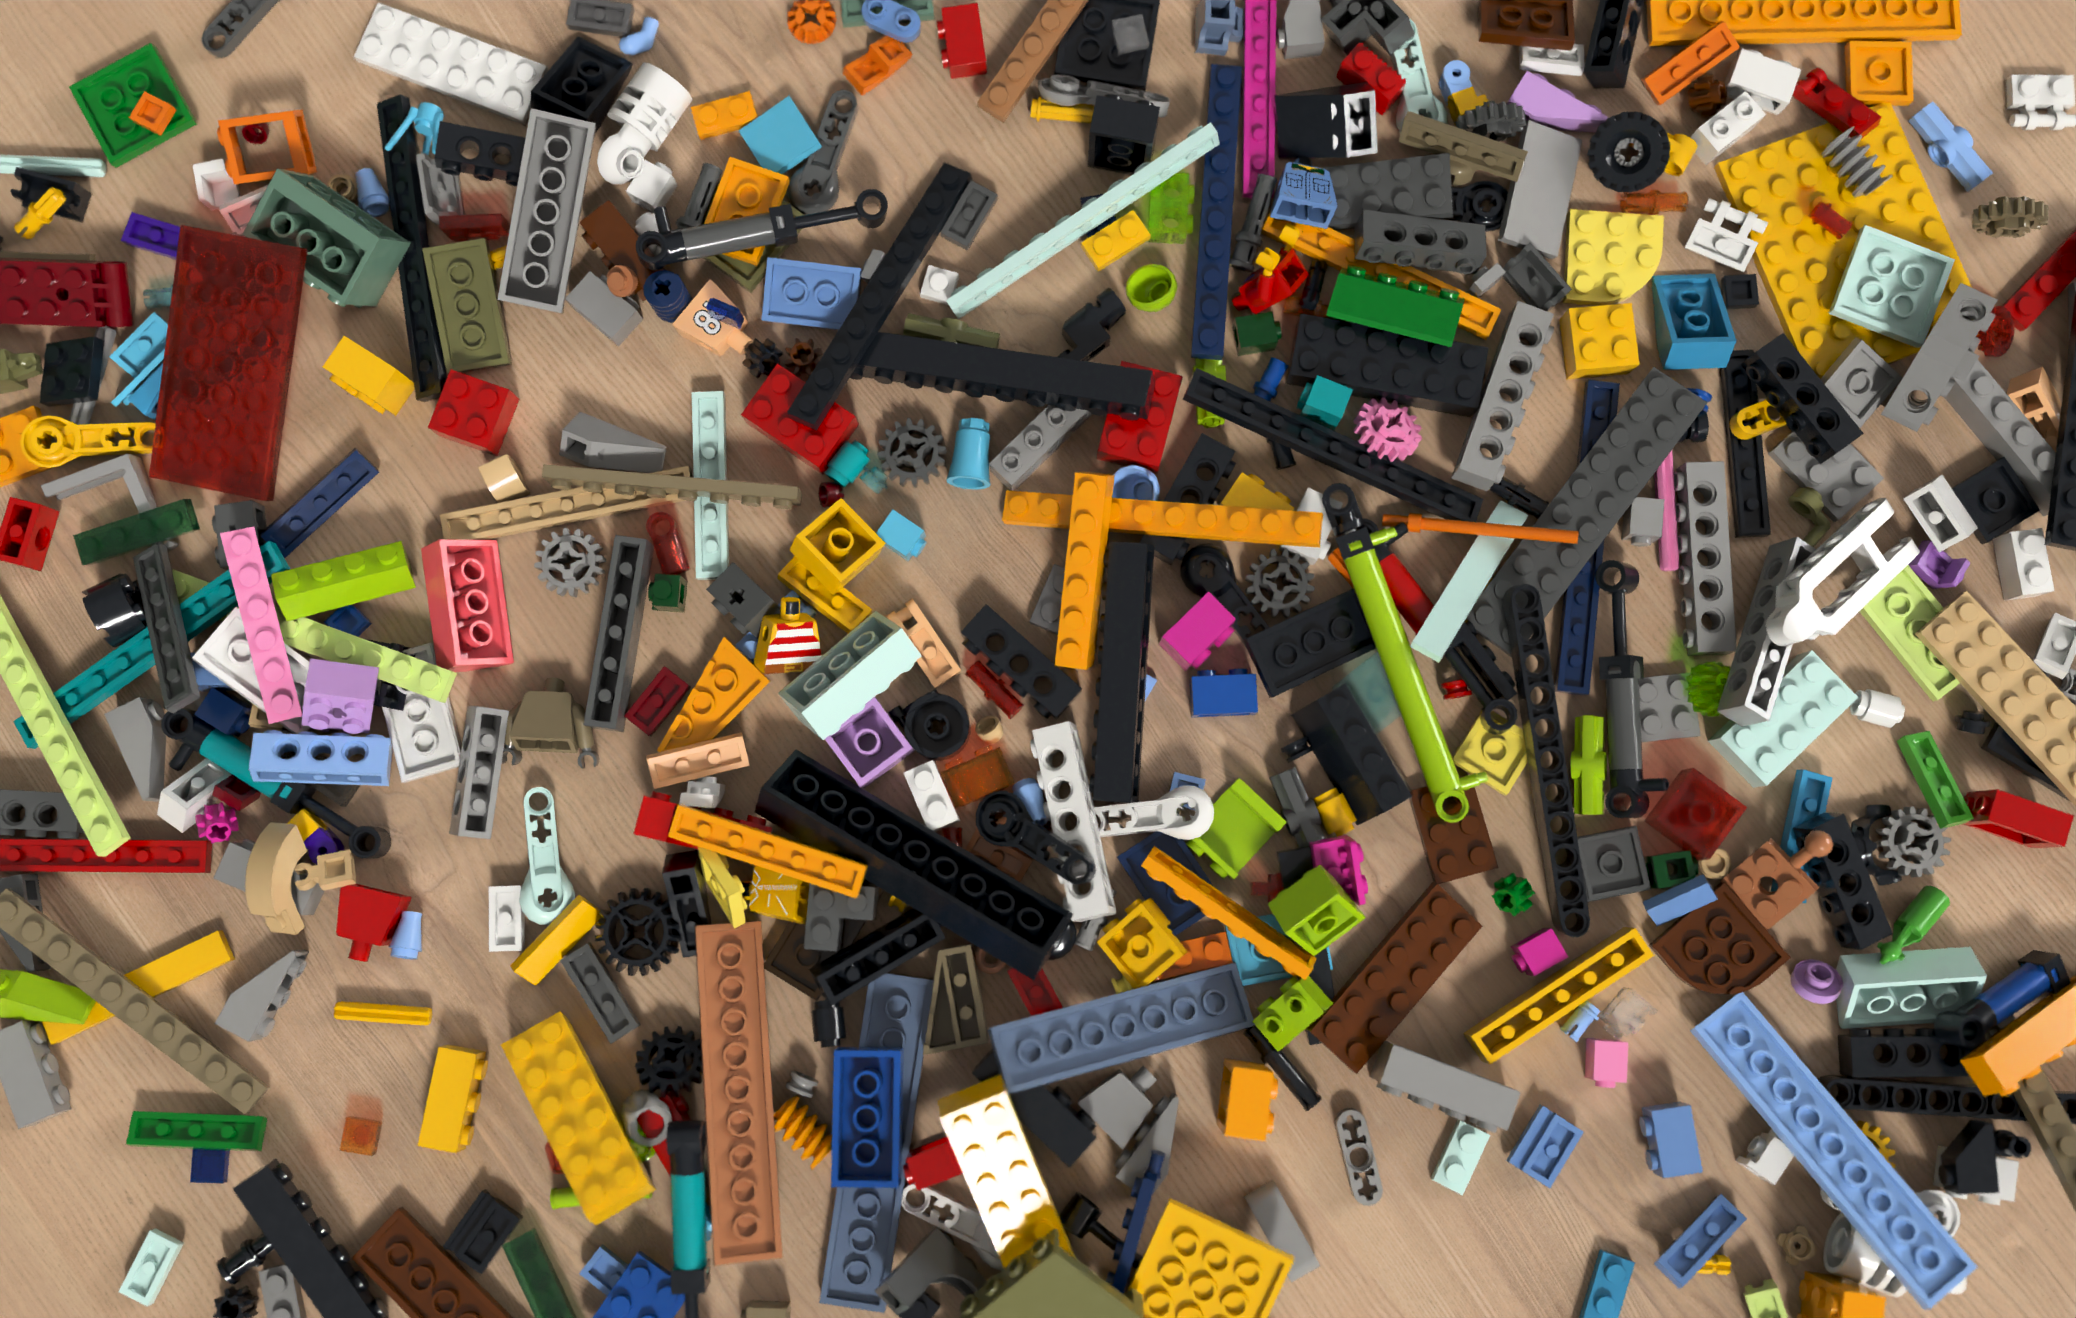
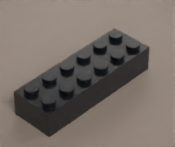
M1301 313L1296 323L1286 384L1305 387L1306 383L1313 384L1318 375L1353 389L1351 396L1366 399L1374 398L1377 401L1384 397L1388 403L1396 400L1399 405L1471 418L1479 408L1489 347L1453 341L1452 347L1357 323Z

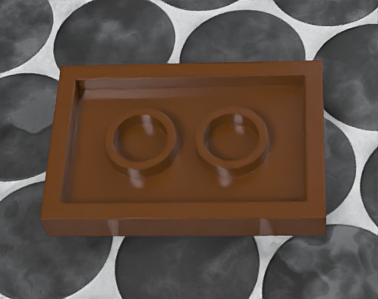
M1478 0L1479 42L1572 51L1575 43L1573 0Z
M1427 786L1412 790L1414 794L1413 797L1409 798L1433 882L1441 884L1499 868L1475 787L1464 790L1469 804L1468 813L1464 819L1453 823L1444 821L1439 817ZM1454 796L1447 797L1442 803V808L1449 814H1455L1461 809V801Z

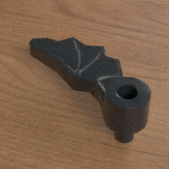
M935 689V690H933V691H931V692H928L927 694H939V693H938V691ZM914 702L904 709L900 705L892 709L889 715L893 721H898L904 727L905 719L903 717L907 715L910 706Z

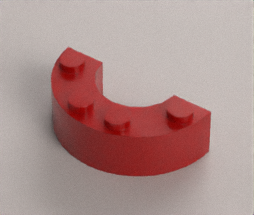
M652 791L650 797L643 796L634 835L698 850V846L668 837L677 806L679 805L670 802L671 795ZM689 806V807H692V808H695V809H698V810H701V808H702V807ZM715 807L714 813L707 812L768 833L772 832L773 827L766 826L767 819L748 815L747 821L733 818L734 811Z

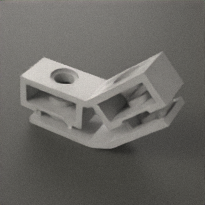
M1960 283L1881 415L1916 432L1922 423L1929 426L1938 411V408L1934 407L1938 397L1946 398L1956 382L1951 379V376L1964 382L1978 360L1979 355L1975 354L1974 351L1981 339L1977 338L1976 335L1979 330L1985 333L1996 316L1991 311L1998 300ZM1912 391H1923L1927 395V399L1919 400L1915 398Z

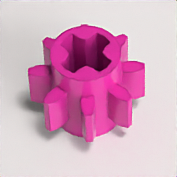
M223 802L209 806L205 805L203 815L195 816L199 838L206 836L213 844L225 840L229 841L231 832L239 830L236 810L234 808L228 810L223 805Z

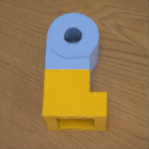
M1459 60L1447 63L1439 79L1440 91L1455 126L1458 116L1465 115L1466 110L1476 109V106H1482L1484 102H1488L1486 94L1477 97L1469 80L1470 69L1466 63Z

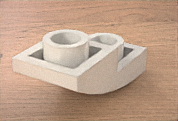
M710 776L698 778L697 782L688 781L687 793L681 792L680 804L693 807L715 808L723 798L725 785L717 783V777Z

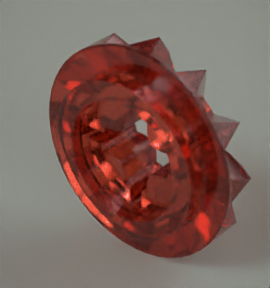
M1994 306L1991 313L1996 316L1986 333L1979 330L1976 335L1977 338L1981 339L1978 350L1984 351L1985 356L1988 357L2004 355L2012 344L2015 332L2014 321L2008 309L2003 306Z

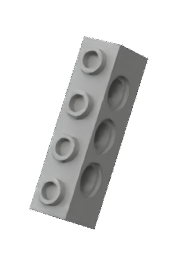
M1048 405L989 463L990 472L1010 491H1015L1092 414L1088 410L1076 409L1075 411H1065L1057 406Z
M467 706L449 834L491 839L509 710Z

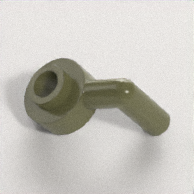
M1809 487L1797 488L1789 497L1788 502L1798 514L1811 519L1815 524L1813 529L1803 539L1804 542L1814 547L1830 529L1831 524L1821 512L1824 504L1820 493Z

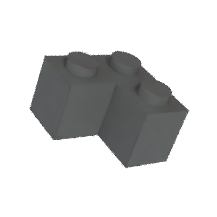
M1342 0L1321 18L1328 36L1346 55L1358 43H1363L1371 35L1391 55L1414 35L1409 17L1393 0Z
M810 883L804 949L841 951L844 918L876 920L879 888L861 886L859 896L854 898Z

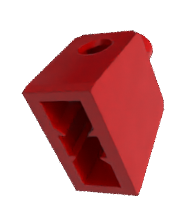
M357 883L340 887L336 934L337 936L353 940L348 958L368 962L372 945H390L401 919L402 911L407 910L412 897Z

